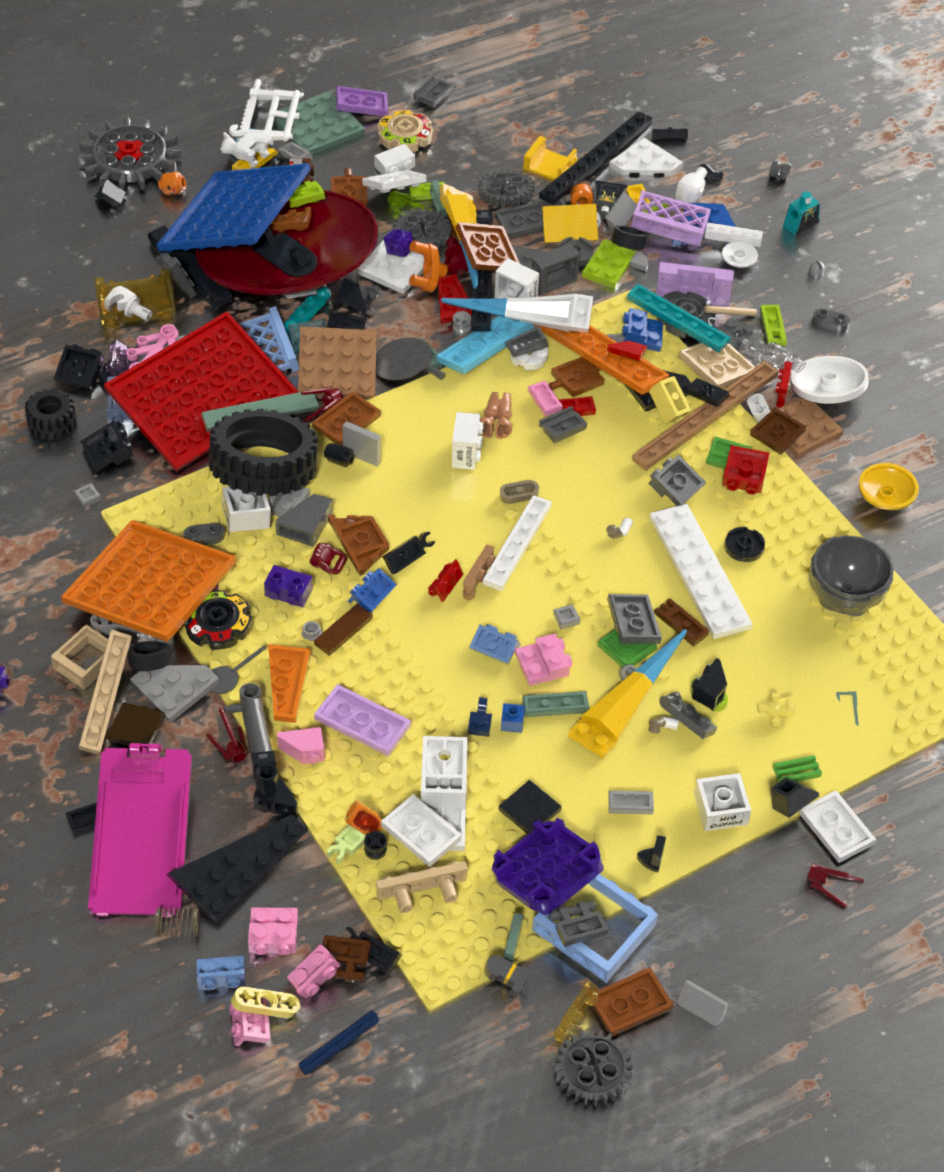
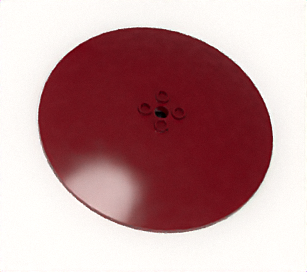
M323 190L325 199L292 208L286 202L278 213L284 215L288 213V210L296 209V213L303 212L305 208L311 207L312 215L308 228L301 231L288 229L284 232L271 230L272 234H287L315 254L317 266L310 274L303 277L288 276L254 253L251 249L252 245L249 246L247 244L236 247L196 248V257L199 267L211 280L235 291L261 295L302 292L332 283L348 275L363 264L377 244L378 226L372 212L361 202L341 193Z

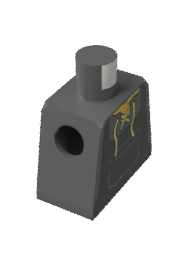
M595 180L593 204H596L597 213L606 219L605 217L623 192L627 193L628 185Z

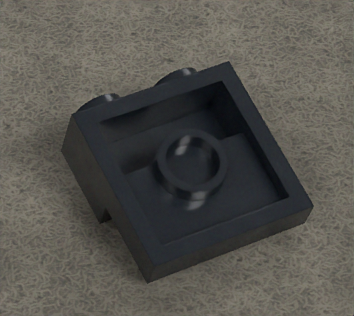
M65 344L54 380L58 383L92 390L96 375H98L105 358L101 351L91 348L88 350L80 345L73 344L70 346Z
M114 420L80 441L96 472L112 462L119 465L134 456L131 451L134 449L133 444L129 439H125L128 435L122 425L118 426Z

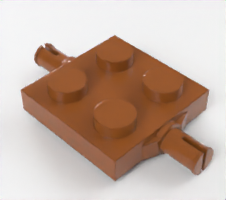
M345 168V175L331 177L332 192L347 195L364 205H368L367 186H363L362 178H366V176L352 175L351 168H349V172Z
M579 357L552 368L551 375L556 381L550 382L549 387L551 390L563 387L574 397L604 385L605 379L599 373L602 369L588 362L585 358Z

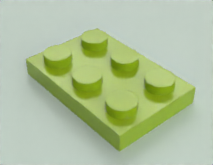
M603 239L582 271V278L615 289L628 270L630 261L637 250L624 248L614 244L612 241Z

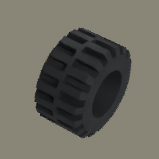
M52 388L51 390L43 389L42 392H35V395H31L29 400L26 401L25 414L30 432L35 434V437H42L43 440L61 439L64 435L67 436L70 434V431L74 430V425L77 423L75 406L72 397L67 392L63 393V390L60 389L58 391Z

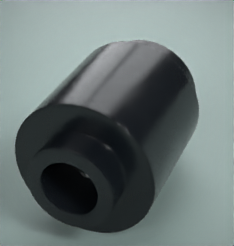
M329 443L325 447L324 458H327L329 462L346 468L354 461L353 450L337 443Z

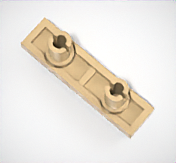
M452 862L446 866L429 867L423 871L407 872L401 876L384 877L376 881L378 901L396 897L400 913H408L413 909L409 896L410 893L440 887L445 903L455 902L457 894L454 884L467 881L468 869L466 862Z

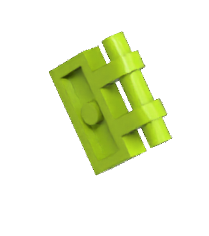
M306 181L297 187L287 202L291 208L300 207L303 204L315 203L325 199V193L317 181Z

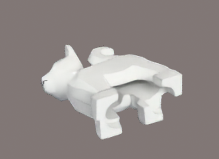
M232 125L229 128V134L236 138H242L235 142L224 132L223 136L225 139L221 142L220 152L248 161L250 167L253 168L258 164L256 158H254L255 152L260 153L262 158H266L269 155L267 145L272 146L274 144L273 138L246 129L237 131L238 125Z

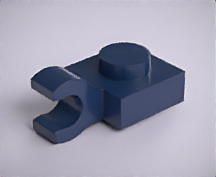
M479 697L477 712H470L469 735L489 737L492 714L486 713L488 698Z

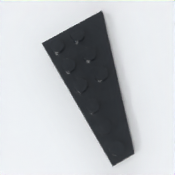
M291 814L173 870L167 876L216 924L308 829Z

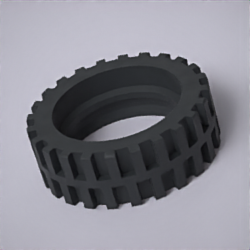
M246 409L242 413L236 411L232 413V416L225 415L222 417V421L218 420L215 422L214 427L211 428L209 470L213 471L212 475L215 479L220 478L219 482L221 484H228L230 489H239L245 494L249 492L256 493V496H262V494L276 496V493L289 494L290 490L298 491L301 485L305 487L309 484V480L314 478L318 437L315 430L310 429V425L307 422L302 423L300 418L290 417V414L286 412L281 414L277 413V410L264 411V409H257V411ZM270 447L288 454L279 457H258L239 451V449Z

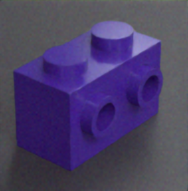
M273 565L264 582L266 597L304 607L313 590L312 576Z

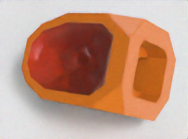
M355 800L345 815V822L362 833L381 832L380 816L368 806Z

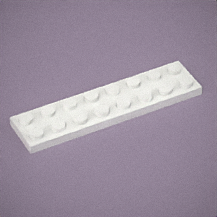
M688 504L650 513L649 519L713 640L752 629L753 624Z

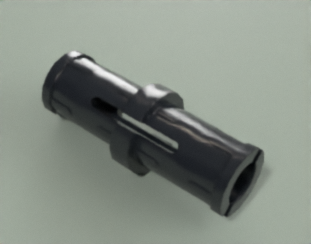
M668 127V129H653L652 138L653 140L668 141L676 139L687 140L688 129H672V127Z

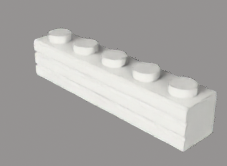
M707 223L705 231L706 239L730 243L740 241L755 247L761 246L763 231Z

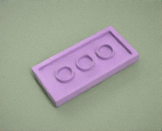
M338 684L314 714L315 720L386 756L391 754L411 727V720Z

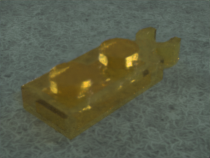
M587 981L561 1019V1024L552 1034L562 1043L568 1036L569 1031L573 1030L575 1025L579 1026L586 1016L584 1012L589 1005L593 1006L599 997V989L591 981Z

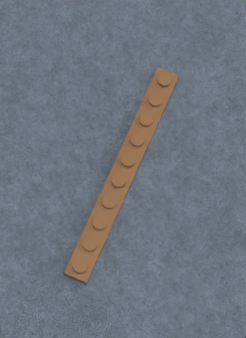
M766 361L762 362L724 389L729 392V397L719 407L707 402L634 453L632 461L647 471L775 379L779 371Z

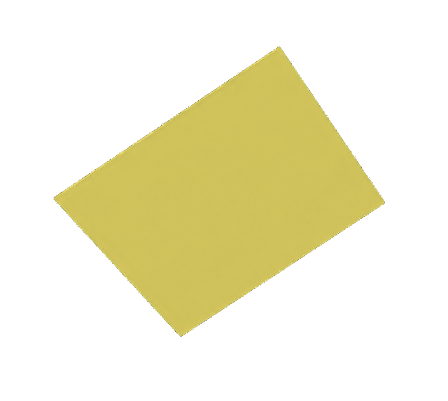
M629 290L593 305L589 325L605 335L621 334L625 324L622 323L624 312H628L629 308L647 312L648 319L657 320V317L627 299V294L631 291ZM663 325L662 348L660 352L647 349L642 358L661 370L686 375L691 383L697 378L705 381L678 357L680 351L688 347L678 336L666 331V326ZM544 332L543 334L549 346L547 347L548 359L544 362V366L539 369L524 370L523 366H515L510 359V351L505 347L465 374L445 367L440 369L445 374L442 380L430 373L366 400L381 410V416L365 428L381 436V463L378 467L355 457L353 463L346 468L329 462L327 458H324V450L327 444H333V442L315 430L318 437L316 472L314 473V478L309 480V484L305 488L310 489V496L317 494L333 499L332 515H334V518H347V515L358 517L373 516L389 543V550L385 554L412 536L419 538L421 533L430 532L426 536V542L435 541V544L432 547H424L426 554L396 574H391L381 557L363 575L359 576L329 522H327L313 547L276 535L275 521L279 517L270 514V528L229 532L222 509V487L229 486L221 484L219 482L220 478L215 479L212 475L213 471L209 470V466L104 509L101 512L102 518L115 537L131 520L183 538L184 530L192 525L218 523L224 527V540L217 544L205 546L236 557V563L220 580L218 588L219 590L226 591L227 595L236 593L247 601L252 616L251 630L244 640H235V646L221 650H211L210 645L207 644L202 647L195 644L186 633L185 623L179 628L178 633L199 665H206L210 670L220 666H227L233 669L262 646L266 647L263 652L236 671L238 675L236 687L228 693L219 695L226 706H229L230 704L240 703L239 691L244 684L253 683L260 687L272 751L274 750L276 768L278 770V779L284 781L297 802L298 815L381 941L402 955L397 963L398 967L425 1008L431 1012L490 981L484 973L485 965L492 956L504 958L515 913L523 914V925L514 964L519 966L554 947L532 931L533 918L539 911L528 908L501 888L495 881L492 872L493 855L498 850L504 854L527 836L523 830L502 814L498 807L528 780H531L562 806V810L550 821L556 822V818L564 821L566 828L588 843L594 841L597 844L604 870L599 874L608 880L614 881L619 888L626 893L633 894L638 901H641L800 816V810L788 818L772 808L771 788L778 783L772 768L773 763L815 755L819 769L822 771V776L799 782L819 792V797L812 801L814 802L834 791L842 794L944 739V624L894 570L893 582L885 599L877 606L868 609L861 616L838 613L828 610L821 605L819 596L812 589L809 579L810 563L814 553L829 538L845 535L863 536L785 452L780 455L750 436V431L758 423L744 407L738 404L645 471L632 461V455L706 402L691 395L686 396L685 398L691 411L682 418L665 424L657 408L645 412L621 381L602 370L599 371L605 379L602 386L574 397L563 387L552 390L558 400L592 396L596 408V415L581 416L587 423V429L557 443H553L545 434L544 429L539 427V420L548 416L543 415L529 394L528 386L542 381H546L549 385L550 382L556 381L551 375L552 368L581 356ZM492 392H498V399H502L503 393H510L512 416L509 421L513 426L511 434L506 438L497 439L495 427L498 418L495 419L492 437L486 438L483 436L482 448L478 449L481 450L480 462H476L475 470L452 468V440L456 412L480 414V418L485 417L483 411L486 409ZM714 437L750 446L754 450L770 453L761 493L750 495L745 490L737 489L736 491H730L726 486H722L725 469L706 464ZM253 447L243 451L245 454L258 457H279L288 454L270 447ZM677 455H680L706 482L684 504H688L753 624L752 629L714 640L709 632L708 636L694 647L683 638L643 699L617 745L604 759L568 737L569 731L582 718L584 713L539 717L524 716L522 733L501 731L503 703L523 705L522 696L586 691L590 709L623 681L619 677V671L622 667L597 646L600 639L616 629L607 601L608 594L648 595L653 612L657 607L660 608L662 603L672 599L708 629L649 519L650 513L676 507L666 495L661 497L648 483L652 479L650 475L657 468L661 471L664 468L662 464L670 457L674 459ZM524 480L535 481L539 485L537 497L552 502L548 514L502 592L483 585V582H479L475 589V598L466 600L463 597V581L486 544L494 547L493 556L496 559L530 502L529 500L513 504L504 503L500 499V488L508 483ZM624 518H630L633 521L626 536L612 539L607 535L606 529L609 525L612 526L614 524L616 527H620ZM738 527H748L752 531L753 529L757 530L765 540L762 556L751 562H741L731 558L724 548L725 538L729 531ZM318 543H327L332 548L338 549L346 555L347 561L340 574H329L309 563ZM334 555L329 566L331 569L334 568L339 556ZM457 559L463 576L445 601L441 602L439 596L435 595L432 597L428 594V587L435 579H439L438 575L445 564L453 563ZM273 565L312 576L313 590L304 607L290 605L289 603L273 600L265 596L264 582ZM380 568L397 584L371 612L372 620L332 655L329 656L316 647L314 641H309L302 637L301 632H303L302 628L305 623L309 621L317 622L323 633L353 606L358 604L355 600L351 603L348 602V599L352 596L349 592L357 584L362 586L365 583L362 579L369 571L374 573ZM573 604L580 618V624L560 630L553 615V610ZM656 615L655 618L662 637L661 643L656 644V651L635 665L636 669L678 635ZM489 624L496 627L499 633L505 635L508 632L517 637L516 640L521 644L520 647L535 644V638L556 634L557 638H562L564 642V654L570 655L572 667H570L569 676L529 686L515 656V652L509 665L476 652L470 649L469 646L479 625L486 627ZM268 644L310 649V659L296 723L274 721ZM716 658L720 659L727 681L726 694L728 695L727 707L719 712L712 711L695 701L690 693L691 681L696 677H701L707 664H712ZM337 684L411 720V727L389 756L314 719L315 712ZM856 691L859 726L855 724L853 696L840 695L839 701L836 692ZM678 692L686 704L692 705L695 711L710 719L712 724L717 727L714 735L702 739L680 721L677 730L660 727V732L655 734L649 732L648 728L650 720L661 716L676 719L660 706L659 700L662 696ZM772 693H779V698L793 696L795 700V717L780 716V726H772L771 717L767 712L758 713L757 704H766ZM479 697L488 698L486 713L492 714L489 737L468 734L470 712H477ZM242 712L232 713L246 734ZM321 727L325 761L315 764H302L278 749L277 733ZM423 736L467 737L465 851H448L430 866L437 868L452 862L459 863L465 861L468 869L467 881L454 884L457 894L455 902L445 903L441 888L437 887L410 893L409 896L413 909L408 913H400L396 897L378 901L376 881L384 877L401 876L407 872L423 871L429 868L428 865L383 827L381 833L387 839V852L381 859L372 860L368 858L364 852L365 845H363L353 856L346 853L344 861L337 864L336 857L339 854L335 853L329 858L327 850L332 845H336L335 838L349 825L345 822L344 818L355 800L375 811L380 816L381 821L413 794L421 800ZM441 755L439 758L446 761L450 759V756ZM812 769V770H807V771H802L801 773L810 772V771H813V769ZM740 773L751 807L748 825L704 831L694 796L696 780ZM608 791L653 792V815L609 813ZM364 812L362 815L364 820L371 818V814ZM374 824L368 825V828L374 829L376 828V826ZM657 835L666 837L658 873L647 869L637 860L638 852L655 847ZM589 884L559 906V908L564 906L569 908L576 906L577 903L585 901V903L594 901L596 910L590 911V913L600 911L604 920L624 910Z

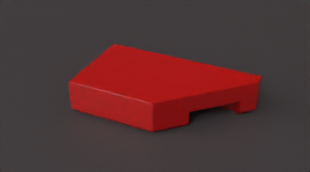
M632 341L613 343L607 346V352L640 361L647 351L646 345Z
M592 396L559 399L563 410L572 406L573 410L580 416L596 415Z

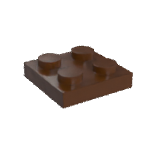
M775 407L750 431V436L781 455L806 431V426Z

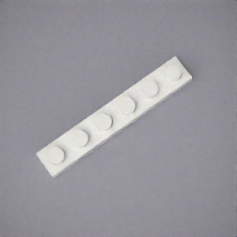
M533 495L485 575L483 585L502 592L552 505L551 501Z

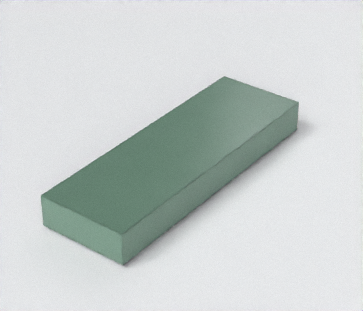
M586 691L522 696V702L525 705V717L580 714L589 710Z

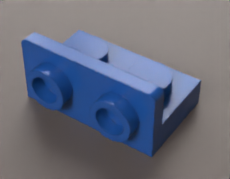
M380 568L374 573L369 571L362 579L365 583L362 586L357 584L349 592L352 596L348 599V602L351 603L355 600L361 607L371 613L397 584Z

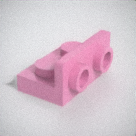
M320 944L287 978L297 989L296 992L307 999L315 995L319 991L320 986L326 980L331 979L341 965Z
M260 998L261 1004L268 1007L267 999ZM230 1004L229 1012L233 1021L231 1036L234 1037V1046H240L244 1041L267 1043L270 1040L269 1016L241 1012Z

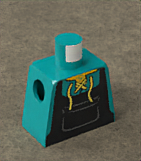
M802 192L800 198L790 203L783 227L794 236H797L819 223V201L813 198L810 192Z

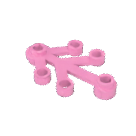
M167 324L161 327L159 333L139 336L137 338L139 348H130L126 352L128 360L135 361L139 358V355L147 354L142 360L144 361L161 351L167 342L168 345L173 344L175 339L178 338V330L175 326ZM158 341L156 344L149 345V342ZM140 362L132 363L129 369L139 364Z

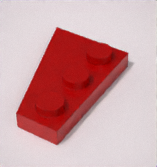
M456 274L440 277L438 279L440 324L452 322L453 315L460 311L467 312L472 316L471 309L441 302L442 298H469Z

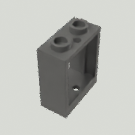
M570 243L532 258L531 269L539 273L538 294L540 296L577 281L580 254ZM564 262L563 269L548 274V268Z

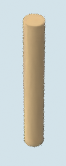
M704 306V313L742 316L757 315L756 309Z

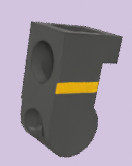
M501 956L490 957L484 968L487 978L493 981L498 980L510 987L509 994L515 998L518 997L531 974Z

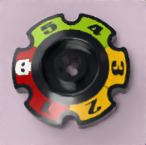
M224 590L211 591L185 621L186 633L191 641L200 647L206 644L210 645L211 650H221L235 646L234 641L238 639L244 640L252 627V616L247 601L236 593L227 595Z

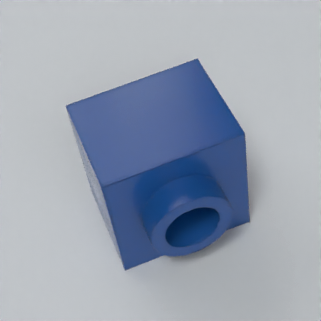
M503 703L501 731L522 733L525 705Z

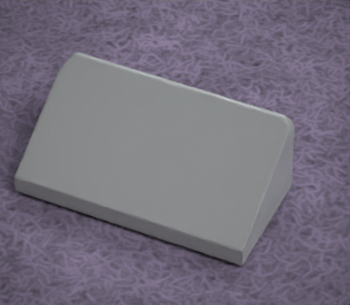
M626 192L621 194L605 217L610 230L614 231V227L618 225L626 226L636 210L637 204Z
M686 980L677 1000L679 1006L715 1027L724 1018L728 1006L726 1001L689 980Z

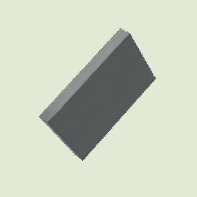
M608 594L607 601L620 644L661 643L662 637L648 595Z

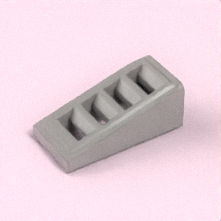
M293 142L278 149V152L284 158H310L311 166L314 164L311 152Z

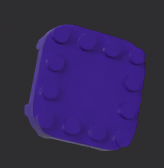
M556 818V822L548 821L541 823V820L534 822V830L504 854L498 850L493 855L492 872L497 884L528 908L539 911L542 915H548L554 909L561 906L604 870L597 844L594 841L588 843L566 828L564 821Z

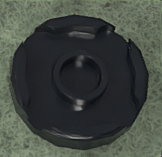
M738 527L729 531L725 538L724 548L731 558L741 562H751L759 559L764 553L765 540L755 529L752 531L748 527Z

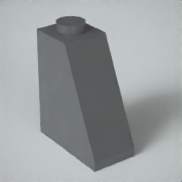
M317 494L311 495L276 519V535L313 547L328 522V515L333 513V499Z

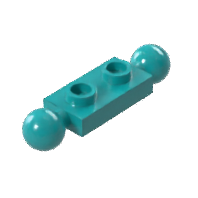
M320 287L316 291V296L307 297L288 317L289 319L285 321V331L288 334H294L299 328L298 324L305 325L329 300L331 296L330 290L327 287Z

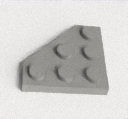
M167 665L158 670L139 671L130 679L132 684L160 712L164 713V716L170 723L221 683L220 679L206 665Z

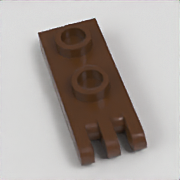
M672 599L662 603L660 608L654 609L655 615L676 633L679 634L686 629L684 639L693 647L709 634L708 629Z

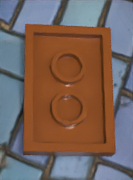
M352 391L312 422V428L333 443L343 445V424L346 421L365 429L381 416V410Z
M651 967L588 995V1000L608 1034L611 1033L612 1037L673 1010L674 1006Z

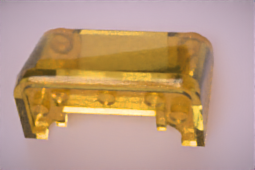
M169 269L160 270V275L156 277L154 274H150L151 278L113 282V279L109 280L110 283L104 282L103 277L94 278L101 325L105 326V328H114L121 324L145 321L136 315L130 318L125 316L124 310H117V304L110 312L106 310L104 300L117 286H123L136 294L140 299L139 305L153 311L149 321L162 319V321L172 320L176 315Z

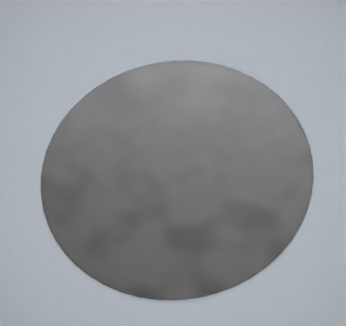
M400 338L391 341L376 353V373L380 377L389 380H402L415 376L429 364L432 356L431 348L425 341L418 338Z

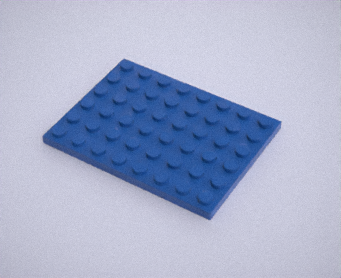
M309 163L215 172L158 242V250L171 252L180 249L186 251L193 248L205 249L207 247L220 248L223 246L236 247L244 244L249 246L256 244L311 170Z

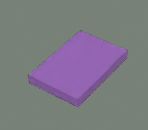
M337 86L336 110L385 116L388 115L387 93Z

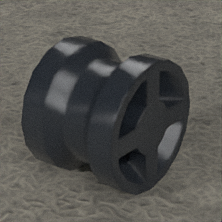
M372 831L365 836L364 852L368 858L378 860L386 855L387 839L383 833Z

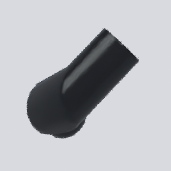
M707 164L700 165V167L707 170L706 177H704L706 180H723V171H713Z

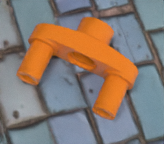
M414 240L410 243L409 249L411 252L423 255V277L415 274L411 275L409 285L422 288L423 291L431 293L435 290L438 279L446 276L447 265L440 263L436 245L424 244Z

